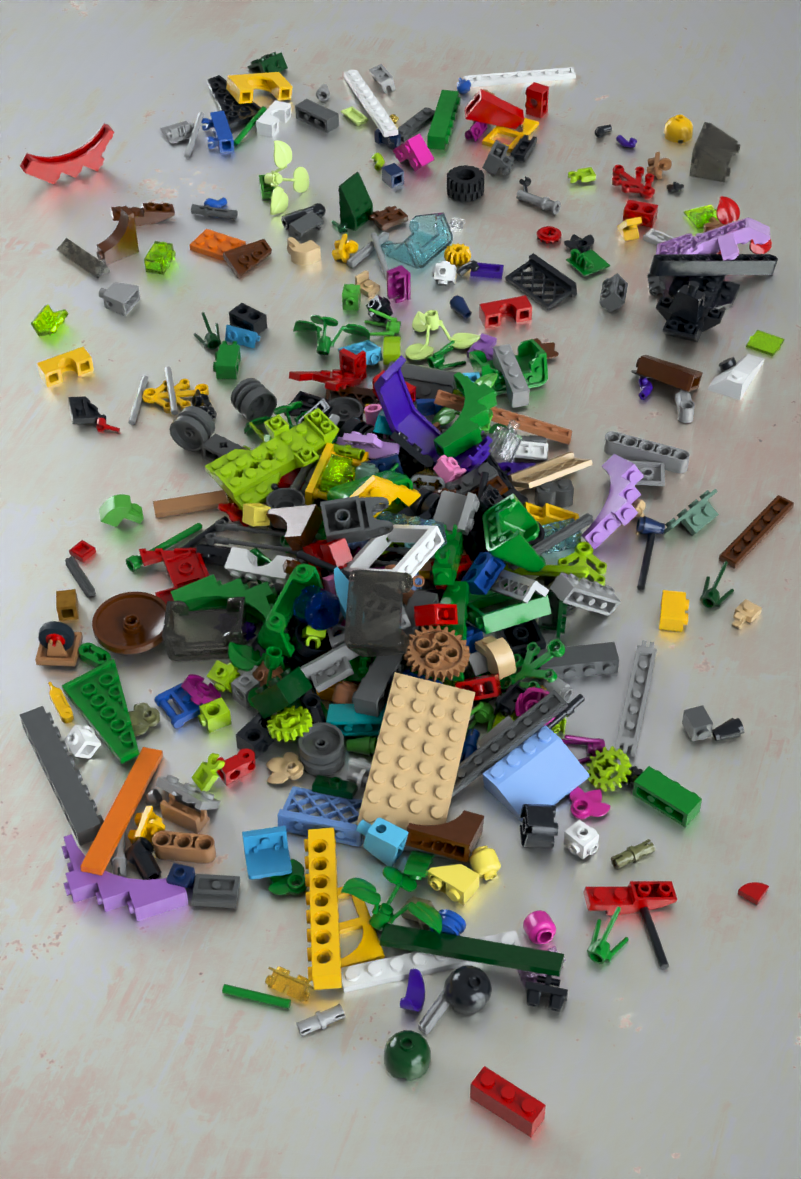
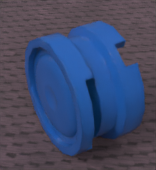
M447 909L438 911L442 917L441 933L460 936L464 932L466 922L459 914Z

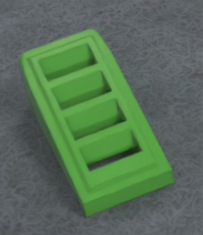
M259 175L262 200L271 199L275 187L265 183V175Z

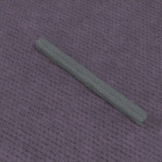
M586 513L533 545L532 548L538 555H541L593 523V516ZM507 562V567L512 571L519 568Z

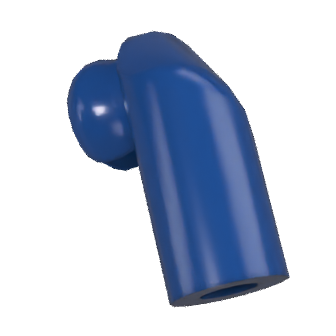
M224 197L219 200L208 198L204 201V206L210 205V207L221 208L227 204V200Z

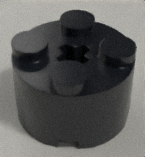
M522 805L520 818H523L522 825H520L522 846L528 848L554 847V836L558 835V823H554L556 816L555 805Z

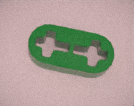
M84 643L78 648L80 659L94 668L112 660L109 652L92 643Z

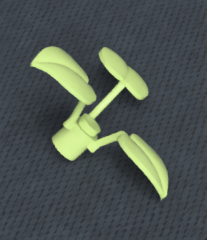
M273 141L274 162L279 169L266 173L264 177L267 185L275 187L271 196L270 215L283 213L288 207V195L283 193V188L277 186L282 181H294L293 189L298 193L305 192L309 187V175L303 167H297L294 170V179L282 178L277 173L287 168V164L292 161L291 148L282 141Z
M429 310L425 314L418 311L413 319L412 328L417 332L426 331V342L424 345L421 343L410 345L406 349V357L412 360H423L430 357L434 349L428 346L430 330L438 329L439 325L448 340L455 341L451 346L456 349L471 347L480 339V335L457 333L450 337L442 320H439L438 311Z

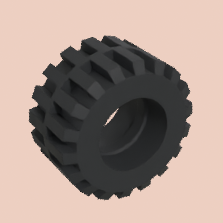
M468 165L450 169L449 173H447L448 196L460 202H470L481 198L484 193L485 175L483 171Z

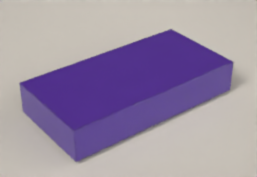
M477 263L480 268L475 272L472 269L470 271V276L502 279L504 265Z

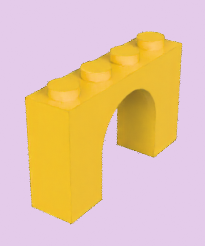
M280 72L228 75L226 89L239 104L252 103L254 89L268 91L278 101L291 100L293 86Z

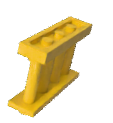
M326 443L305 490V505H312L314 500L318 498L327 500V492L320 491V487L328 486L333 488L344 484L326 479L325 475L329 473L351 478L354 481L355 472L332 467L331 462L334 463L336 461L359 466L362 462L369 461V452H365L362 460L336 454L334 452V444Z

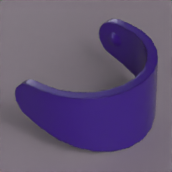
M413 968L409 972L408 987L405 997L400 1000V1008L419 1012L423 1008L425 1001V985L421 972Z

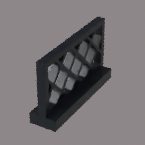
M534 253L529 256V261L505 277L507 282L546 310H550L568 296L573 298L577 295L576 282ZM529 267L533 270L524 272V270H526ZM520 276H521V280H514V279H513L514 277H520ZM524 276H532V279L523 278ZM535 276H542L543 279H535ZM545 283H552L554 286L545 287ZM523 284H532V286L523 287ZM534 284H543V287H534ZM542 291V295L533 294V292ZM545 291H554V294L544 295ZM556 291H563L564 293L556 294ZM544 299H553V301L547 304Z

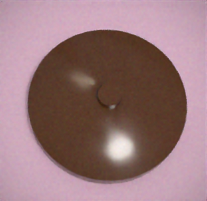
M126 592L109 598L98 607L93 616L92 628L97 642L105 649L118 654H137L156 647L167 637L171 629V615L168 606L159 597L146 592Z

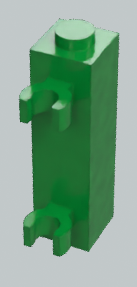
M456 524L453 525V531H448L447 526H443L442 537L445 542L435 552V561L432 567L434 585H454L464 551L462 532H457Z

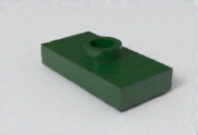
M318 775L312 784L313 792L351 800L358 790L356 782L342 780L338 777L331 778Z

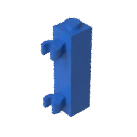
M210 112V119L203 118L202 124L206 123V125L202 126L203 131L212 128L215 138L212 136L207 137L208 142H213L208 144V148L214 149L218 146L220 153L234 151L233 136L225 112Z

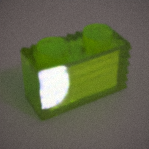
M332 454L322 475L320 490L328 492L335 486L350 482L349 477H353L355 467L352 466L353 459Z

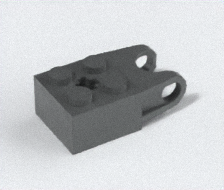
M359 496L320 502L327 543L340 538H345L347 544L366 541L386 535L394 528L392 522L378 520L373 517L376 513L389 507V501L384 497L359 498Z

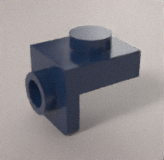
M173 863L166 881L168 884L193 890L196 877L194 867Z

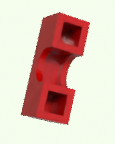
M527 296L479 304V318L484 328L501 326V318L505 316L512 317L516 323L532 320V305Z
M345 538L335 539L328 543L327 540H318L303 547L305 553L341 569L347 567V563L353 560Z

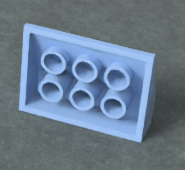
M546 725L483 773L484 788L521 822L523 821V818H520L523 804L555 805L589 778L588 772L560 737Z

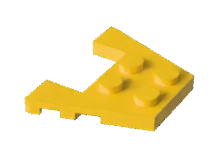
M372 475L350 497H384L388 499L389 505L398 497L409 507L421 494L416 489L411 490L404 485H397L390 480ZM381 512L376 513L373 517L376 518Z

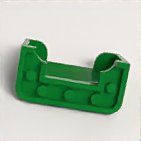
M533 339L522 341L517 349L518 355H515L529 388L542 386L548 380L547 353ZM481 350L469 352V360L474 372H479L480 377L497 373L498 376L492 388L496 391L497 395L507 393L503 374L495 369L493 360L487 361L485 353Z
M392 470L373 474L413 490V483L407 475ZM372 475L331 488L327 493V501L350 497ZM398 497L394 500L396 504L402 503L404 508L407 507Z
M514 494L509 495L490 507L483 514L486 549L491 556L529 572H539L546 566L545 559L538 555L528 543L538 537L540 531L539 524Z
M299 564L293 569L258 633L257 640L262 648L267 649L269 646H277L282 650V655L292 656L295 648L289 642L290 635L284 633L285 628L299 603L309 605L311 599L317 598L321 600L325 594L315 566Z

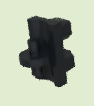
M538 975L537 982L539 983L526 981L527 1005L539 1007L541 996L550 998L548 1009L560 1012L564 1001H567L568 989L558 988L561 980L552 978V975H547L546 977Z

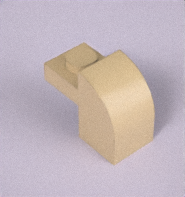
M293 237L287 239V251L291 255V262L297 265H310L321 260L320 246L314 241L309 240L300 244Z
M490 635L475 642V649L487 658L488 671L491 674L498 673L501 680L516 672L513 652L503 637L496 639Z

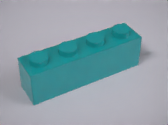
M329 704L326 723L339 728L343 736L379 735L386 705L379 717L356 713L354 704Z

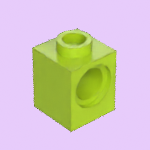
M222 697L199 706V722L202 727L205 726L209 733L232 724L230 710Z

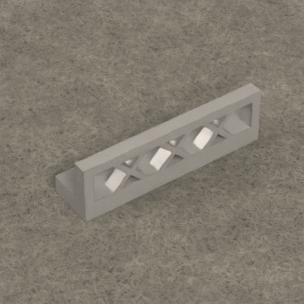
M504 569L489 589L524 603H528L533 593L546 597L549 592L546 587L536 580Z

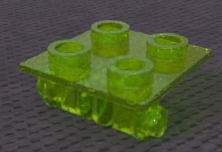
M712 205L683 212L697 229H702L704 224L709 223L711 217H715L718 221L717 209H714Z

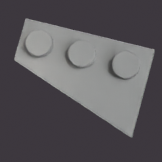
M171 775L158 777L157 787L175 796L182 795V801L195 804V808L198 810L218 809L221 801L215 799L214 794L207 791H197L196 786L189 783L182 784L178 782L179 779Z

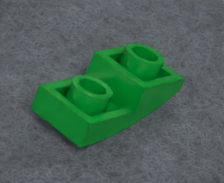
M412 851L403 874L409 875L410 879L422 880V877L428 876V870L433 863L434 854Z

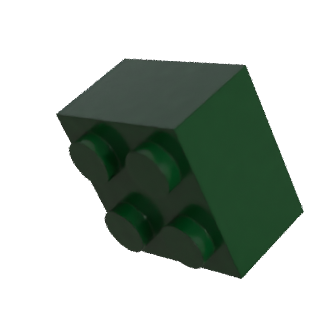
M300 667L294 670L286 669L280 674V678L276 675L267 681L268 686L264 684L255 690L257 694L251 698V701L263 719L287 707L312 688L311 683Z

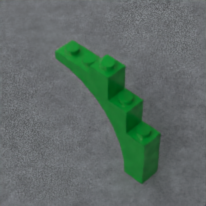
M460 372L454 374L457 389L465 398L464 407L454 424L433 440L436 452L440 457L446 455L447 457L454 458L482 441L481 428L490 423L489 409L497 405V394L492 387L490 388L485 383L479 386L477 383H473L468 376H464Z
M214 574L171 591L181 617L209 609H229L250 614L259 619L263 624L276 602L275 599L278 598L275 588H270L268 581L249 588L247 584L243 585L241 578L222 585L220 580L216 581Z

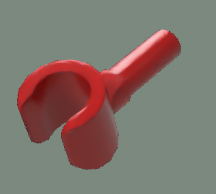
M104 418L97 419L96 428L98 431L102 432L105 429L115 432L120 431V428L106 424Z

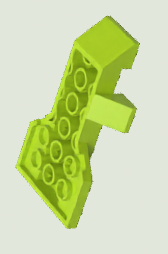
M319 408L304 415V421L289 429V424L279 414L264 422L271 440L253 450L234 449L205 465V470L242 511L243 504L265 503L268 494L274 491L271 489L273 483L278 485L283 475L296 468L305 467L319 459V455L322 454L326 443H332L339 432V428Z

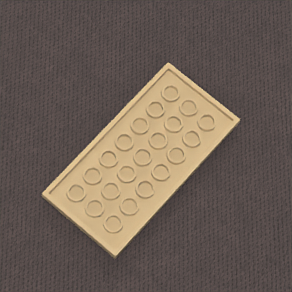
M394 673L356 825H359L362 820L372 825L377 818H382L404 830H407L409 823L418 825L446 823L475 692Z

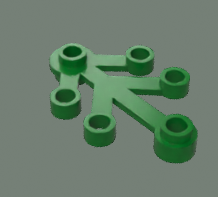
M558 639L550 641L547 646L548 651L535 661H533L534 656L540 652V647L535 642L527 645L525 659L520 654H514L515 661L519 659L515 662L516 672L518 667L522 666V669L517 674L515 672L500 680L502 693L505 694L511 684L514 685L519 679L523 680L525 677L541 678L549 683L554 682L557 679V674L553 669H536L553 657L563 656L565 653L564 644ZM530 681L529 683L520 682V687L532 688L533 686L541 688L536 681Z

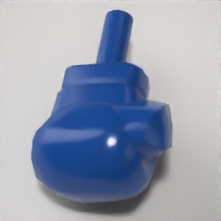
M459 78L457 91L461 95L468 93L471 87L470 80L466 81Z

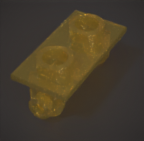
M280 966L277 969L268 968L273 972L265 980L268 988L284 993L286 987L289 986L287 996L300 1002L309 999L310 993L308 989L314 990V987L309 984L310 981L301 975L294 978L289 975V970Z

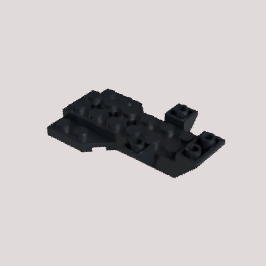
M675 276L669 287L668 294L675 298L678 290L683 285L689 286L690 281L698 282V290L705 293L703 316L694 324L667 311L673 299L661 296L656 309L666 320L663 332L665 335L698 342L702 332L720 324L725 311L719 309L724 308L726 310L732 307L739 292L740 284L725 281V276Z

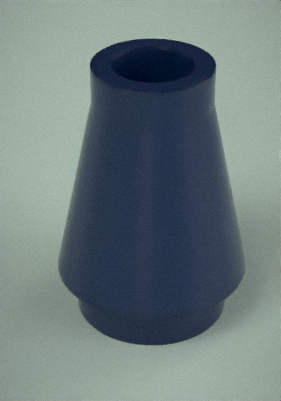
M457 295L450 300L452 310L460 314L464 319L471 316L472 312L469 310L463 297Z
M646 516L639 517L636 525V531L640 532V534H649L651 532L663 534L665 529V523H660Z

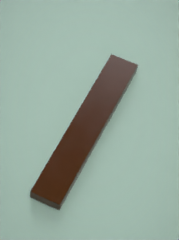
M778 495L719 555V561L723 563L727 561V565L735 569L793 508L794 502Z

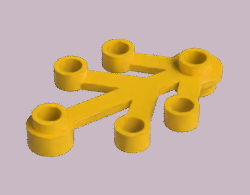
M181 379L174 386L176 402L181 406V410L191 406V403L179 397L195 396L197 389H199L201 394L208 396V385L198 384L195 390H186L190 388V382L188 379ZM166 380L156 389L147 388L144 390L142 395L144 402L156 403L163 407L165 413H171L170 402L163 400L169 399Z

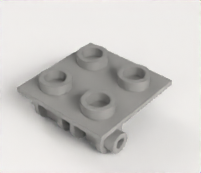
M184 121L160 128V130L170 143H177L181 140L190 139L195 124Z

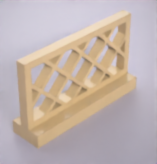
M568 452L509 474L508 477L515 489L521 491L593 464L590 459L575 458L573 452Z

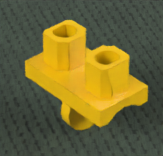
M347 233L342 234L341 240H337L334 243L336 249L332 250V256L335 261L342 259L343 263H347L350 253L358 251L359 246L357 242L353 240L348 241Z
M146 806L143 813H136L134 821L138 828L130 830L127 837L132 844L140 837L146 838L152 844L153 835L156 832L165 831L166 827L162 823V818L153 812V807Z

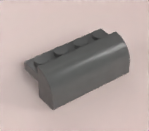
M391 361V362L389 363V365H388V368H389L395 361ZM404 363L401 367L404 380L416 387V399H435L438 390L453 394L454 389H457L454 374L457 372Z

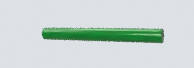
M264 106L261 107L236 137L234 146H237L256 124V121L267 110Z

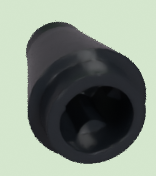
M731 718L712 730L715 741L737 738L744 733V727L739 718Z

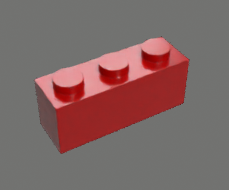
M485 1066L470 1085V1098L529 1137L533 1136L545 1118L546 1105Z

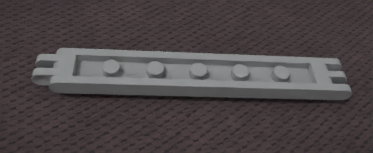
M644 640L641 646L637 645L615 749L623 748V753H626V755L627 750L631 749L630 756L635 757L657 653V649L654 648V642H650V646L646 647L647 641Z

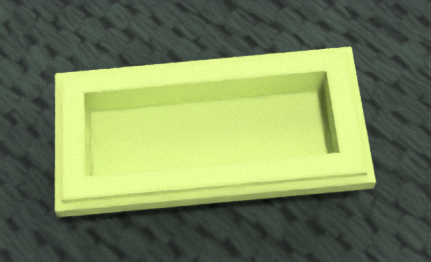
M353 106L341 111L343 116L356 126L362 125L369 120Z

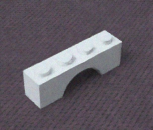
M232 547L224 568L235 578H241L242 576L250 581H256L257 579L263 583L268 581V584L273 582L284 587L290 575L284 573L283 564L286 559L290 561L295 559L277 555L269 564L258 566L257 557L250 551Z

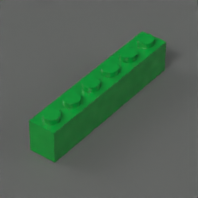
M441 91L427 136V147L429 149L445 150L446 144H449V136L451 137L454 121H456V113H458L461 103L459 91Z

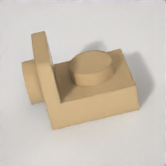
M367 270L355 276V285H360V293L369 298L380 291V285L369 279V272Z

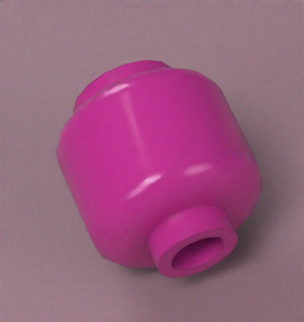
M534 911L523 922L524 931L534 944H547L556 934V926L545 911Z

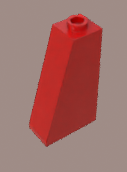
M482 89L478 91L464 109L465 119L511 129H517L524 122L522 109Z

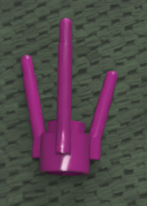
M565 735V739H561L564 744L586 745L587 754H591L593 757L597 756L596 750L601 753L603 752V747H605L604 739ZM585 757L579 759L578 761L580 762V764L591 761V759L589 757Z

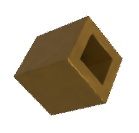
M76 589L56 591V609L59 621L79 619Z

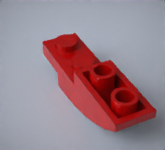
M630 881L628 887H585L583 891L588 911L605 910L607 916L613 915L617 907L621 908L618 915L639 913L643 907L654 910L677 901L672 881Z

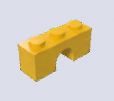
M84 347L37 363L39 377L47 387L63 382L62 373L65 371H74L80 376L94 370L92 357Z

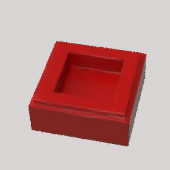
M81 540L69 550V553L84 563L96 553V548Z

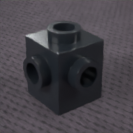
M376 295L366 305L368 311L372 308L388 316L393 314L390 307L391 303L385 297L382 298ZM371 311L368 312V315L373 320L384 323L387 320Z

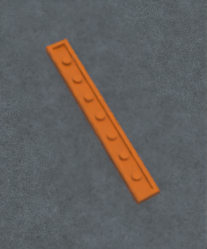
M146 747L142 748L80 866L82 872L103 875L163 757V751Z

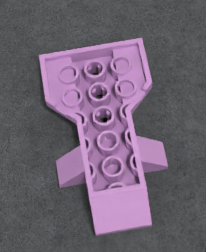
M748 217L704 233H698L696 236L685 234L657 244L656 255L716 254L720 250L723 261H730L739 256L737 246L739 243L746 244L751 239H753L755 245L767 243L771 239L770 228Z

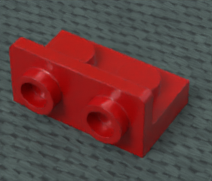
M345 348L340 350L339 359L342 373H354V376L361 378V382L364 381L367 377L366 352L361 351L356 355Z

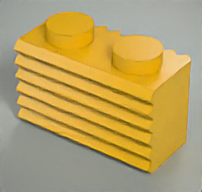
M663 590L659 622L660 630L683 631V625L688 623V613H685V611H688L689 599H686V592Z

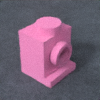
M446 455L441 456L433 468L436 474L444 480L445 484L457 480L467 471L465 468L461 469L453 457H447Z

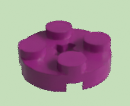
M189 674L181 684V687L191 695V700L194 703L201 705L202 703L206 704L221 698L220 691L211 682L207 685L203 682L205 678Z

